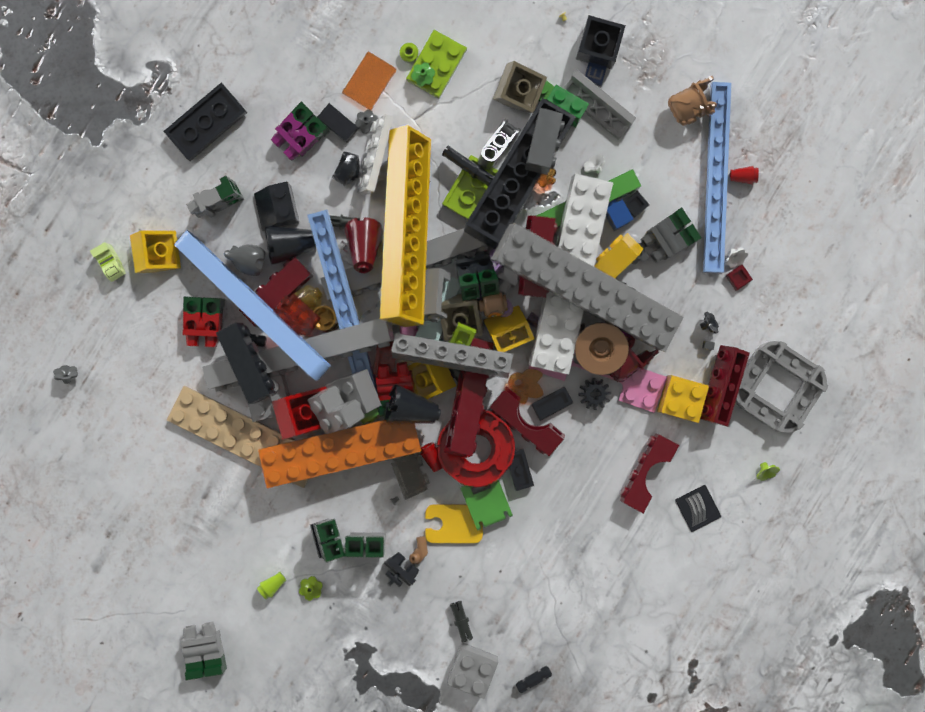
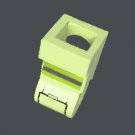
M104 242L90 250L108 280L113 282L126 274L112 245Z

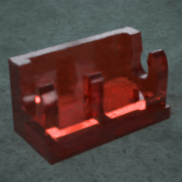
M292 294L290 298L284 296L273 310L298 335H310L321 319L296 294Z

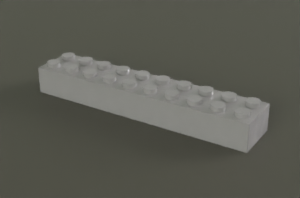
M516 223L508 225L491 258L494 262L608 324L616 326L621 331L656 350L667 351L684 318Z

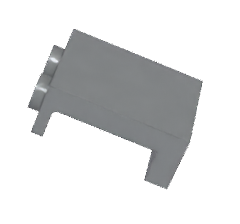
M441 268L426 270L424 321L439 322V319L447 318V314L441 311L443 282L450 281L451 273Z

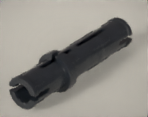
M449 145L446 147L447 149H444L443 157L471 174V178H476L487 185V187L489 186L494 176L485 171L482 165L475 164Z

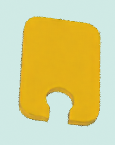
M432 504L426 508L425 519L438 517L443 523L439 530L425 528V536L430 543H478L482 540L483 523L482 521L479 522L481 529L477 530L467 504Z

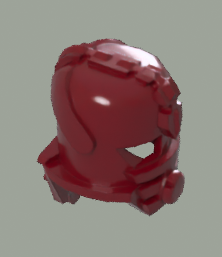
M625 336L628 342L627 359L618 370L610 373V376L616 382H624L638 369L643 370V367L649 364V361L659 353V350L652 352L645 350L636 356L631 350L635 344L634 337L631 336L629 338Z

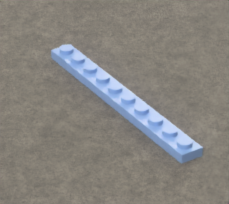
M712 82L710 84V101L716 102L717 107L715 108V113L709 116L703 272L724 273L731 83Z
M324 210L309 214L307 216L339 328L344 329L360 324L329 212ZM359 350L354 351L353 356L348 357L352 374L367 369L377 392V384L368 352L360 353Z

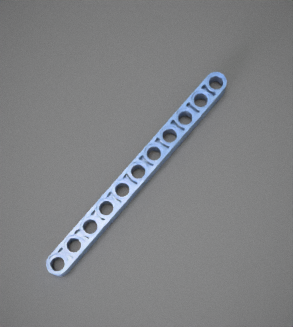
M186 230L174 245L309 376L318 381L331 367L315 349L194 234Z

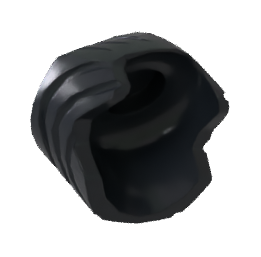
M343 152L332 178L343 184V186L354 181L360 172L359 155Z

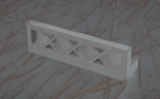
M576 70L563 89L568 90L574 84L579 88L580 94L575 96L582 100L589 97L594 100V107H587L585 113L619 140L635 121L636 117L581 72ZM605 109L608 112L609 119L598 117V110ZM620 121L625 127L618 133L613 129L612 122Z

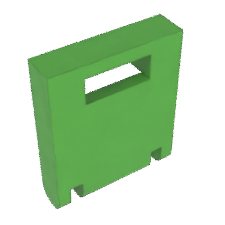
M499 480L491 484V488L474 495L472 487H460L477 530L481 529L480 521H482L484 527L505 520V511H507L509 517L513 516Z

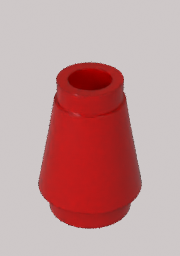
M749 166L730 170V181L750 185L758 183L759 168Z
M434 442L422 446L420 455L433 472L441 470L443 467L439 461L438 446Z

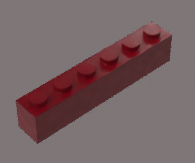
M473 338L470 344L471 347L493 350L494 343ZM460 370L444 453L464 458L471 457L475 453L477 443H475L476 435L480 431L479 419L484 411V405H482L483 398L487 394L486 382L490 375Z

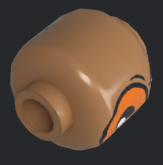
M501 292L500 294L482 297V300H478L480 312H484V315L488 318L502 316L505 310H508L506 295H502Z

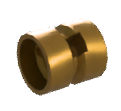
M322 305L313 310L311 322L315 328L324 332H331L338 327L334 309Z

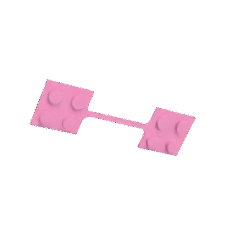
M572 359L571 367L575 366L584 369L581 365L576 364ZM529 366L531 370L565 381L567 376L564 373ZM638 369L624 382H620L623 388L618 400L655 413L667 377L646 369ZM601 375L614 380V378L610 375Z

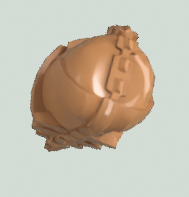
M713 76L702 81L699 80L697 83L693 82L689 88L672 95L668 99V106L678 123L689 125L696 122V117L698 116L701 118L715 113L717 103L713 101L707 102L703 93L708 88V83L714 80Z

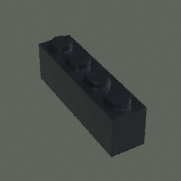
M235 322L216 332L248 404H256L276 394L274 390L275 384L266 373L267 367L258 356L259 350L249 336V328L244 323Z

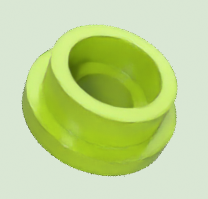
M405 43L401 46L400 57L402 60L413 62L417 59L419 51L415 44ZM411 49L413 52L409 55L406 54V50Z

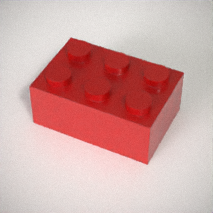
M326 386L272 401L282 440L321 428L308 399L327 389Z

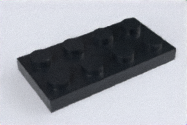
M221 82L163 132L190 162L245 116L247 111Z

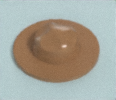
M596 323L588 326L580 333L576 341L575 353L578 362L585 370L597 375H606L615 372L624 364L628 356V342L623 332L616 326L608 323Z

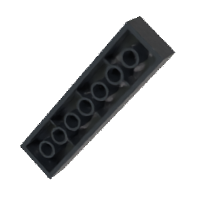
M544 98L539 102L465 224V233L495 250L508 225L515 222L543 175L525 170L540 108L563 113L562 121L565 124L562 133H559L557 138L561 140L560 145L576 116Z

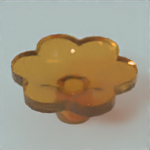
M550 169L548 175H542L538 182L541 188L549 184L553 185L556 182V178H554L556 170Z

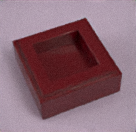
M743 264L725 275L735 291L753 280Z

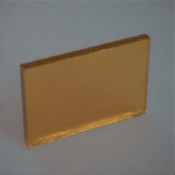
M368 51L342 93L365 108L372 110L397 69Z

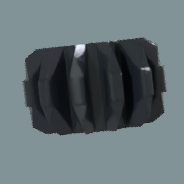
M592 378V385L588 380L584 381L587 387L580 385L579 388L584 390V393H578V396L585 397L580 403L587 402V409L591 407L592 403L593 410H597L598 404L601 408L605 407L602 401L610 402L608 398H605V395H611V392H605L609 385L602 386L603 379H600L597 383L596 378ZM594 389H596V392H599L595 399H593V396H590V392H593Z

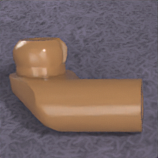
M425 536L416 537L417 549L409 556V561L412 564H419L428 554Z

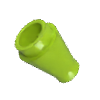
M278 572L276 575L259 583L260 586L257 587V590L267 600L269 597L272 598L287 580L281 572Z

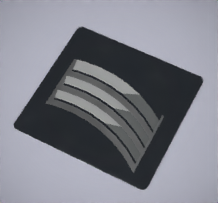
M706 485L675 499L691 532L721 518V514Z

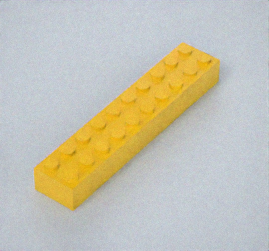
M406 125L391 129L389 132L380 319L402 327L424 325L431 139L411 126Z

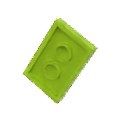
M433 30L409 72L406 81L440 99L466 53L467 47ZM428 63L430 68L435 70L433 83L420 87L411 78L414 72L413 68L416 64Z
M470 155L469 160L478 165V158ZM491 168L485 171L495 176L498 170ZM462 169L442 205L468 220L488 187L478 179L471 178V174Z

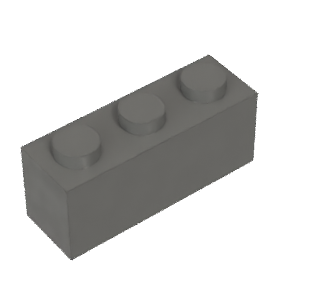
M540 108L525 170L548 175L549 170L554 169L556 157H553L554 151H558L561 141L557 138L558 134L562 133L565 124L562 121L563 113Z

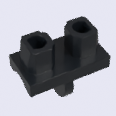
M400 552L386 559L383 563L394 573L392 574L389 570L385 573L390 579L387 583L389 586L395 583L400 587L403 584L402 581L408 586L413 585L416 581L414 578L419 572V569L413 564H410L406 570L400 567L406 559Z

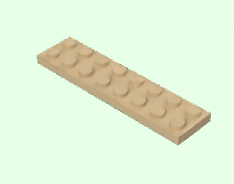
M183 386L167 418V421L260 467L262 465L258 452L259 449L296 441L292 438L282 440L280 432L258 421L253 422L252 418L187 386ZM309 479L292 483L305 488Z

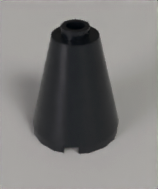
M265 227L271 265H276L316 249L312 230Z
M394 384L388 395L391 398L389 402H386L384 419L386 423L433 424L436 420H439L441 409H439L438 404L400 385Z

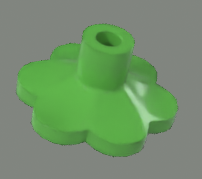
M428 63L416 64L411 75L412 80L416 81L420 87L425 84H432L435 70L430 68Z

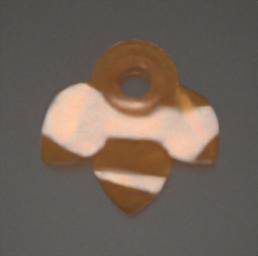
M527 369L523 373L516 372L509 377V387L521 398V404H526L528 397L539 398L544 395L541 386L537 383L543 376L541 371ZM521 380L520 385H515L514 382Z

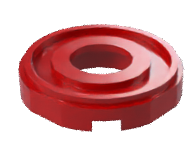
M487 410L483 411L479 419L480 431L478 435L485 437L490 442L491 453L488 459L477 464L467 461L464 457L444 453L449 421L440 432L437 443L439 461L445 472L460 484L468 487H485L500 480L512 465L515 455V442L509 426L494 413Z

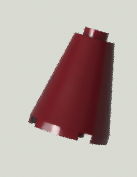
M364 217V220L357 221V218H354L345 225V236L353 268L361 274H366L373 269L383 235L381 223L368 217Z

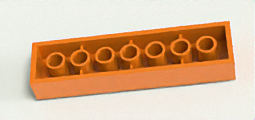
M385 420L262 448L258 452L266 487L271 488L421 452L415 424L386 423Z

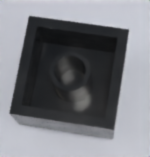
M588 15L576 60L587 63L592 62L612 69L617 59L626 25Z

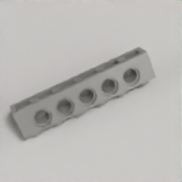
M395 333L391 351L392 357L395 359L502 378H509L513 358L511 353Z

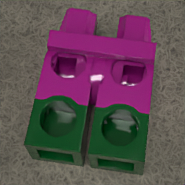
M301 101L281 124L275 128L277 132L271 141L278 148L287 141L290 146L283 153L292 161L299 155L303 157L323 136L325 137L330 131Z

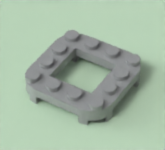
M765 342L756 349L746 365L735 403L775 431L791 433L800 430L805 425L803 424L804 420L822 392H826L828 388L825 370L820 365L814 364L788 347L784 342ZM773 362L804 381L785 412L754 392Z

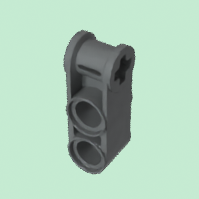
M505 118L482 149L478 158V164L482 165L484 170L493 168L510 144L515 141L521 129L512 126Z

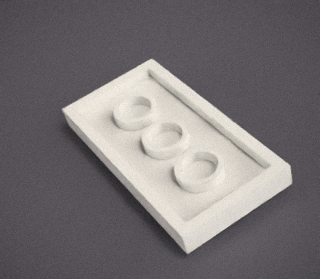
M385 114L376 121H373L370 132L372 137L366 145L367 157L362 161V176L358 178L356 184L358 194L367 195L375 191L393 120L391 115Z

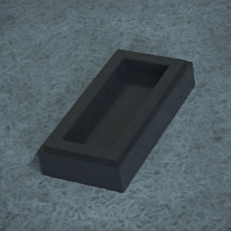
M330 103L317 116L324 125L346 143L359 129Z
M564 386L535 401L531 406L539 421L573 404V401Z

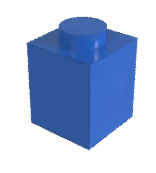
M615 199L608 204L606 218L613 231L622 228L634 220L623 199L619 202Z

